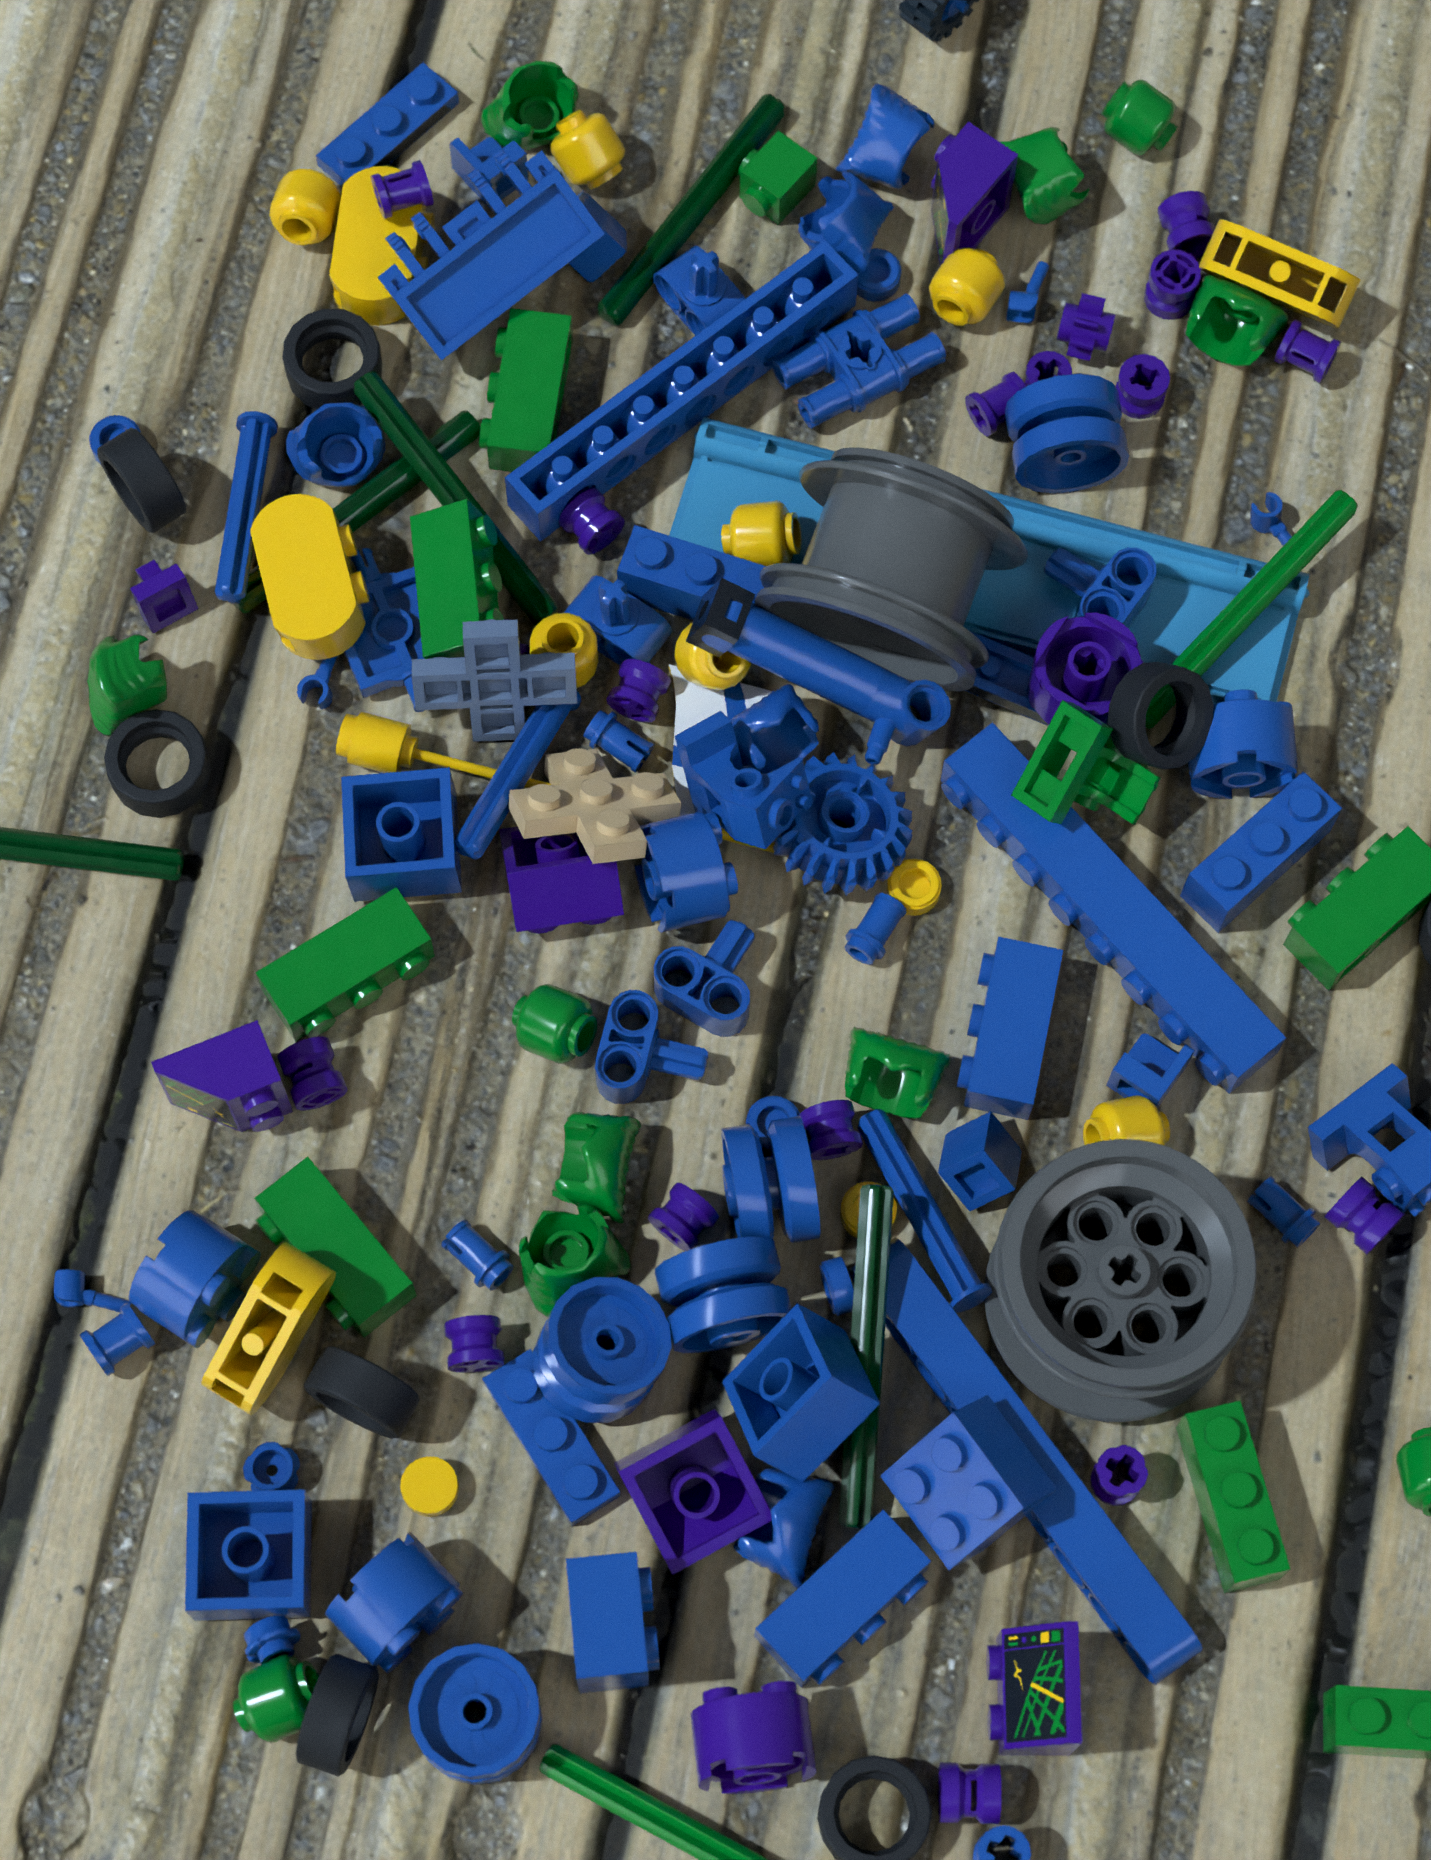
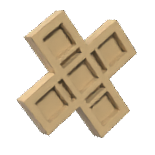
M575 748L567 752L546 754L544 773L551 785L538 784L531 788L509 791L508 809L524 839L577 833L593 864L645 858L647 839L639 825L680 816L681 801L664 773L643 772L634 776L613 778L597 749Z

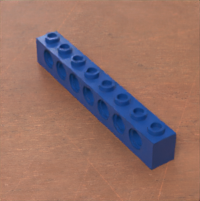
M824 240L505 477L508 507L541 542L561 527L559 525V517L562 511L579 494L588 489L596 488L604 495L700 423L703 417H708L772 369V361L800 348L809 341L814 331H823L855 307L858 274Z

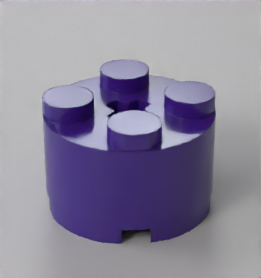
M1085 613V616L1070 619L1067 616L1054 622L1044 632L1036 649L1028 684L1031 707L1037 711L1047 724H1050L1061 701L1064 700L1075 703L1108 725L1109 704L1116 686L1127 672L1143 663L1137 648L1138 642L1133 633L1120 621L1101 613Z
M771 1682L763 1685L761 1692L739 1695L737 1688L718 1687L702 1693L703 1704L696 1707L690 1714L698 1787L701 1790L709 1792L710 1782L714 1781L720 1782L722 1794L764 1792L788 1787V1774L801 1771L803 1782L812 1778L817 1773L808 1700L797 1693L796 1682Z

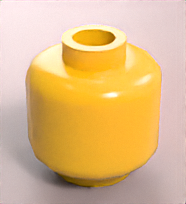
M580 109L556 124L560 134L553 139L551 152L573 185L586 184L589 190L594 189L616 176L623 169L620 161L625 156L624 145L604 114L594 113L585 116Z
M296 169L288 172L280 180L271 203L269 216L272 225L284 239L296 245H313L324 241L332 233L339 213L340 190L332 179L319 171Z
M959 248L946 257L932 278L929 291L933 307L942 319L954 325L976 324L986 318L1000 297L1005 281L996 259L989 252L982 249Z
M780 501L741 504L733 510L730 524L722 525L721 542L723 551L726 554L764 566L776 563H791L793 555L799 554L801 551L802 538L799 518L795 512H789L787 507Z
M570 613L552 614L542 619L532 631L529 639L530 654L545 652L575 653L577 688L585 685L594 676L599 663L597 636L591 625L583 618Z
M692 623L681 632L676 642L674 655L677 668L686 680L700 687L724 690L736 686L745 678L751 666L750 662L728 651L717 657L686 642Z
M1140 1095L1096 1105L1090 1115V1119L1086 1120L1084 1124L1083 1140L1085 1145L1105 1140L1133 1139L1165 1146V1143L1170 1139V1125L1166 1115L1162 1111H1158L1151 1100Z

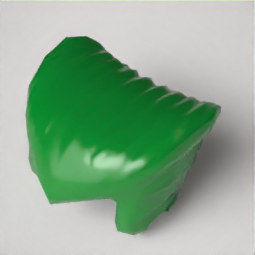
M536 60L517 67L495 99L482 111L481 122L484 131L503 146L508 145L514 140L523 150L551 144L553 139L560 134L556 124L576 111V102L579 98L578 86L565 75L563 68L554 62Z
M1056 127L1045 128L1009 142H1000L1018 154L1013 183L1017 187L1022 199L1026 217L1035 224L1047 225L1053 222L1072 207L1082 203L1090 194V188L1081 193L1072 192L1084 178V173L1068 154V147L1060 140L1058 136L1060 129Z
M1208 275L1202 278L1198 292L1190 309L1185 335L1197 349L1216 361L1232 366H1250L1258 359L1274 338L1288 326V315L1281 307L1276 306L1269 299H1265L1247 288H1243L1223 278L1220 279Z
M115 635L107 636L98 643L90 657L87 680L89 707L95 728L104 736L112 735L120 723L134 714L148 711L167 700V679L163 660L148 662L139 660V645L149 640L143 635H133L117 641L118 639Z
M854 1027L849 1035L851 1043L849 1045L850 1050L848 1051L847 1068L845 1071V1097L874 1110L882 1109L887 1114L907 1118H920L933 1098L937 1086L944 1075V1070L951 1064L950 1054L928 1048L926 1045H918L915 1042L897 1039L891 1035Z
M575 1112L569 1115L564 1125L565 1151L560 1178L555 1181L552 1195L561 1201L577 1206L583 1203L591 1205L602 1216H609L614 1222L619 1224L624 1223V1186L626 1185V1175L629 1172L630 1154L633 1151L635 1137L641 1128L640 1121L632 1116L619 1117L609 1114L599 1115L596 1113Z
M584 1203L578 1205L579 1214L577 1215L565 1211L543 1210L531 1231L529 1240L527 1236L520 1240L519 1256L525 1287L536 1310L546 1317H549L556 1301L572 1285L593 1277H618L628 1274L631 1270L629 1254L612 1233L603 1216L591 1205Z

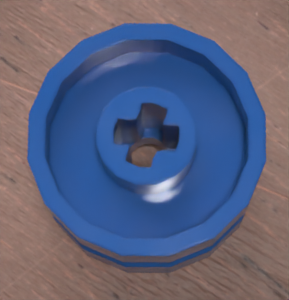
M1086 374L1054 376L1028 385L1017 391L1008 400L1005 410L1008 435L1014 442L1012 460L1015 478L1021 486L1035 492L1055 494L1075 492L1098 486L1116 477L1127 467L1129 450L1126 433L1120 426L1122 410L1119 393L1113 382L1100 376Z
M795 1116L771 1120L767 1129L768 1157L763 1156L759 1135L750 1124L722 1128L721 1138L724 1157L722 1176L729 1215L733 1216L737 1238L753 1236L773 1239L774 1220L772 1210L777 1209L782 1231L792 1243L819 1239L821 1229L818 1197L810 1149L802 1118Z
M748 1236L714 1242L677 1254L663 1261L655 1268V1278L661 1302L678 1307L667 1317L670 1324L671 1342L674 1351L680 1353H702L721 1350L763 1338L792 1309L787 1289L770 1283L781 1271L773 1239Z
M593 1277L572 1285L556 1301L549 1318L542 1327L532 1352L534 1377L544 1397L562 1414L585 1423H610L630 1415L646 1399L654 1383L663 1372L672 1348L670 1324L660 1304L638 1285L617 1277Z
M480 1643L452 1647L432 1659L416 1679L408 1706L411 1733L428 1762L449 1779L472 1785L498 1782L520 1769L537 1747L543 1723L539 1694L524 1665L505 1650ZM473 1704L478 1709L486 1707L487 1712L482 1721L470 1723L467 1721L468 1717L464 1710Z

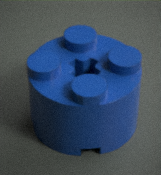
M1241 689L1226 693L1224 695L1225 702L1214 704L1213 721L1205 745L1196 757L1188 762L1192 789L1201 795L1220 799H1232L1231 789L1249 788L1250 798L1282 791L1296 778L1298 767L1292 704L1281 701L1258 700L1257 693L1253 690Z
M695 812L640 825L647 839V845L642 865L635 866V871L649 918L652 922L661 920L657 930L662 933L724 918L727 912L730 911L729 896L738 893V881L732 863H723L718 845L722 843V830L717 815L714 812L707 814Z
M188 1210L174 1219L158 1237L157 1240L164 1243L165 1246L156 1259L153 1260L147 1255L143 1259L131 1284L129 1301L140 1312L193 1347L198 1348L207 1340L215 1323L220 1318L228 1322L236 1315L246 1296V1293L240 1290L244 1280L256 1268L261 1258V1252L207 1217L193 1210Z
M410 1532L407 1533L404 1542L398 1538L372 1558L350 1580L354 1584L352 1587L354 1594L347 1602L338 1594L328 1606L325 1615L372 1666H380L386 1673H390L411 1653L412 1648L409 1645L416 1639L422 1629L430 1636L448 1621L455 1612L451 1607L461 1598L463 1592L459 1589L460 1583Z

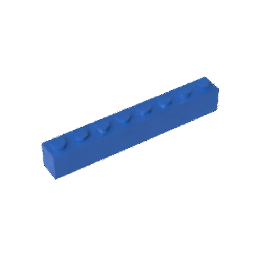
M992 722L944 760L940 781L942 782L941 788L945 796L955 807L959 809L965 807L978 821L977 828L983 838L995 848L1001 846L1014 860L1012 865L1016 873L1027 885L1031 887L1037 885L1050 899L1048 904L1054 915L1067 926L1073 924L1086 938L1085 945L1090 954L1102 965L1109 963L1123 978L1121 984L1129 997L1139 1005L1147 1004L1158 1016L1159 1027L1165 1036L1176 1045L1186 1044L1195 1050L1193 1056L1196 1058L1195 1064L1201 1075L1214 1086L1220 1084L1230 1094L1278 1054L1286 1037L1072 807H1070L1062 824L1047 821L1011 796L1029 761Z

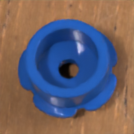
M266 1442L259 1445L251 1456L246 1459L243 1474L245 1480L251 1483V1491L293 1490L298 1483L296 1472L300 1468L298 1456L291 1448H283L277 1442ZM276 1466L278 1469L276 1475H268V1467Z
M283 1615L270 1616L254 1623L244 1633V1639L247 1644L245 1649L247 1659L252 1663H261L262 1665L284 1654L293 1656L295 1653L293 1649L294 1644H297L301 1638L300 1632L296 1628L292 1629L287 1617Z

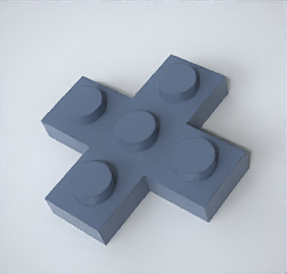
M489 619L463 622L465 657L412 659V683L416 710L470 708L473 742L515 740L526 723L524 706L577 704L575 653L545 652L541 654L520 655L518 619Z

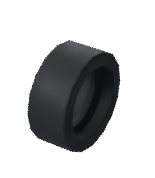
M322 309L305 315L291 327L284 340L282 359L291 390L305 405L314 409L320 408L325 403L350 402L360 406L362 402L354 393V383L370 371L377 372L382 378L383 361L380 344L374 329L361 316L345 309ZM329 339H344L354 343L361 349L363 364L352 376L338 382H321L311 378L305 373L303 368V357L317 343Z
M129 428L97 449L98 458L109 481L128 510L145 530L154 533L186 513V504L175 480L157 452L138 430Z
M1163 662L1140 664L1127 672L1119 682L1109 704L1108 726L1113 728L1110 734L1113 744L1125 758L1137 763L1159 769L1180 768L1194 759L1205 745L1213 721L1214 709L1209 687L1198 673L1187 668ZM1169 684L1173 689L1176 699V717L1167 736L1162 742L1153 747L1148 741L1145 730L1146 713L1155 694L1159 689Z
M158 709L136 713L120 723L108 739L104 756L108 779L121 802L136 813L157 818L180 814L194 805L207 789L211 765L203 736L190 720L178 713ZM160 737L176 739L181 742L188 751L190 763L188 771L180 781L169 788L155 791L141 789L134 785L128 776L126 764L128 757L137 746L147 740Z
M333 1346L323 1349L304 1383L306 1392L331 1411L364 1429L391 1439L401 1436L420 1401L419 1395L408 1384L392 1373L361 1356Z
M334 1654L329 1658L316 1682L303 1718L296 1748L298 1763L335 1776H341L346 1772L358 1749L372 1710L379 1680L377 1667L340 1654Z
M872 1755L851 1760L833 1773L820 1796L817 1820L822 1841L836 1860H910L918 1853L929 1834L932 1810L927 1790L913 1770L895 1759ZM869 1779L887 1781L898 1788L906 1799L909 1810L908 1827L901 1840L892 1847L880 1851L861 1849L850 1842L841 1828L839 1819L840 1804L846 1792L858 1782Z

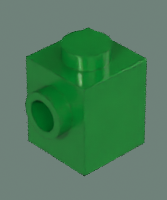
M778 130L759 151L753 149L742 161L738 171L740 175L739 198L742 199L744 205L753 214L759 217L766 216L779 226L816 186L818 158Z

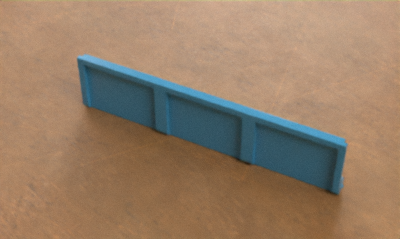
M703 417L698 432L694 434V439L696 440L694 458L669 536L724 553L721 542L722 525L730 524L732 512L737 506L747 503L780 501L787 507L789 512H795L799 518L802 538L801 551L799 554L793 555L791 563L802 564L824 507L818 504L805 491L799 479V472L803 466L809 463L831 460L835 451ZM984 490L1002 503L1014 518L1012 530L1023 541L1028 551V557L1023 565L1014 569L984 571L963 627L1019 652L1035 657L1038 643L1047 628L1064 617L1068 616V619L1077 617L1082 597L1045 574L1044 567L1050 555L1058 548H1064L1100 571L1119 550L1128 547L1139 548L1153 557L1156 564V577L1146 605L1128 629L1133 633L1138 642L1137 648L1143 663L1163 662L1172 664L1267 563ZM1300 572L1201 676L1209 687L1213 704L1225 702L1224 695L1226 693L1241 689L1255 691L1258 700L1277 702L1298 614L1304 598L1309 596V590L1307 589L1309 573ZM1131 575L1118 577L1127 585L1141 584L1136 577Z

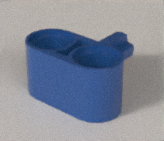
M693 246L653 275L655 286L663 300L695 336L746 299L720 269L718 255L713 251L706 253L699 246Z
M1128 547L1119 550L1107 565L1098 571L1064 548H1058L1048 558L1044 572L1050 578L1082 597L1077 617L1085 616V613H1101L1115 618L1129 628L1149 599L1156 577V564L1153 557L1146 551ZM1131 575L1136 577L1141 584L1127 585L1118 577Z
M592 576L564 611V613L580 616L588 622L597 636L598 652L619 666L626 659L642 660L649 663L672 634V628L667 620L653 608L627 592V584L619 579L612 583L603 577Z
M730 920L726 923L706 956H702L683 946L664 950L657 957L654 964V992L658 1001L714 1035L731 1037L740 1033L749 1019L750 991L746 983L733 974V972L754 941V932L742 922ZM673 970H683L689 973L693 979L687 985L675 987L669 985L664 980V977ZM720 997H730L738 1002L740 1007L730 1014H721L711 1007V1003Z
M628 990L620 993L613 999L609 1007L596 1056V1085L599 1093L607 1101L614 1104H627L638 1098L645 1087L651 1070L688 1079L701 1080L707 1067L708 1051L706 1049L659 1038L660 1030L658 1029V1008L656 1002L649 994L640 990ZM630 1013H639L648 1019L647 1025L636 1031L624 1028L619 1022L625 1015ZM626 1064L632 1067L635 1074L627 1081L615 1082L606 1076V1072L613 1065Z

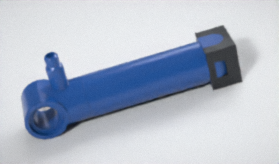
M721 578L702 596L686 642L717 657L728 651L874 722L865 754V760L869 764L876 762L877 765L881 763L883 754L887 752L891 740L903 746L917 745L944 726L950 717L951 704L949 697L944 689L935 682L925 679L912 682L753 604L754 593L724 578ZM910 706L917 709L922 721L913 715Z

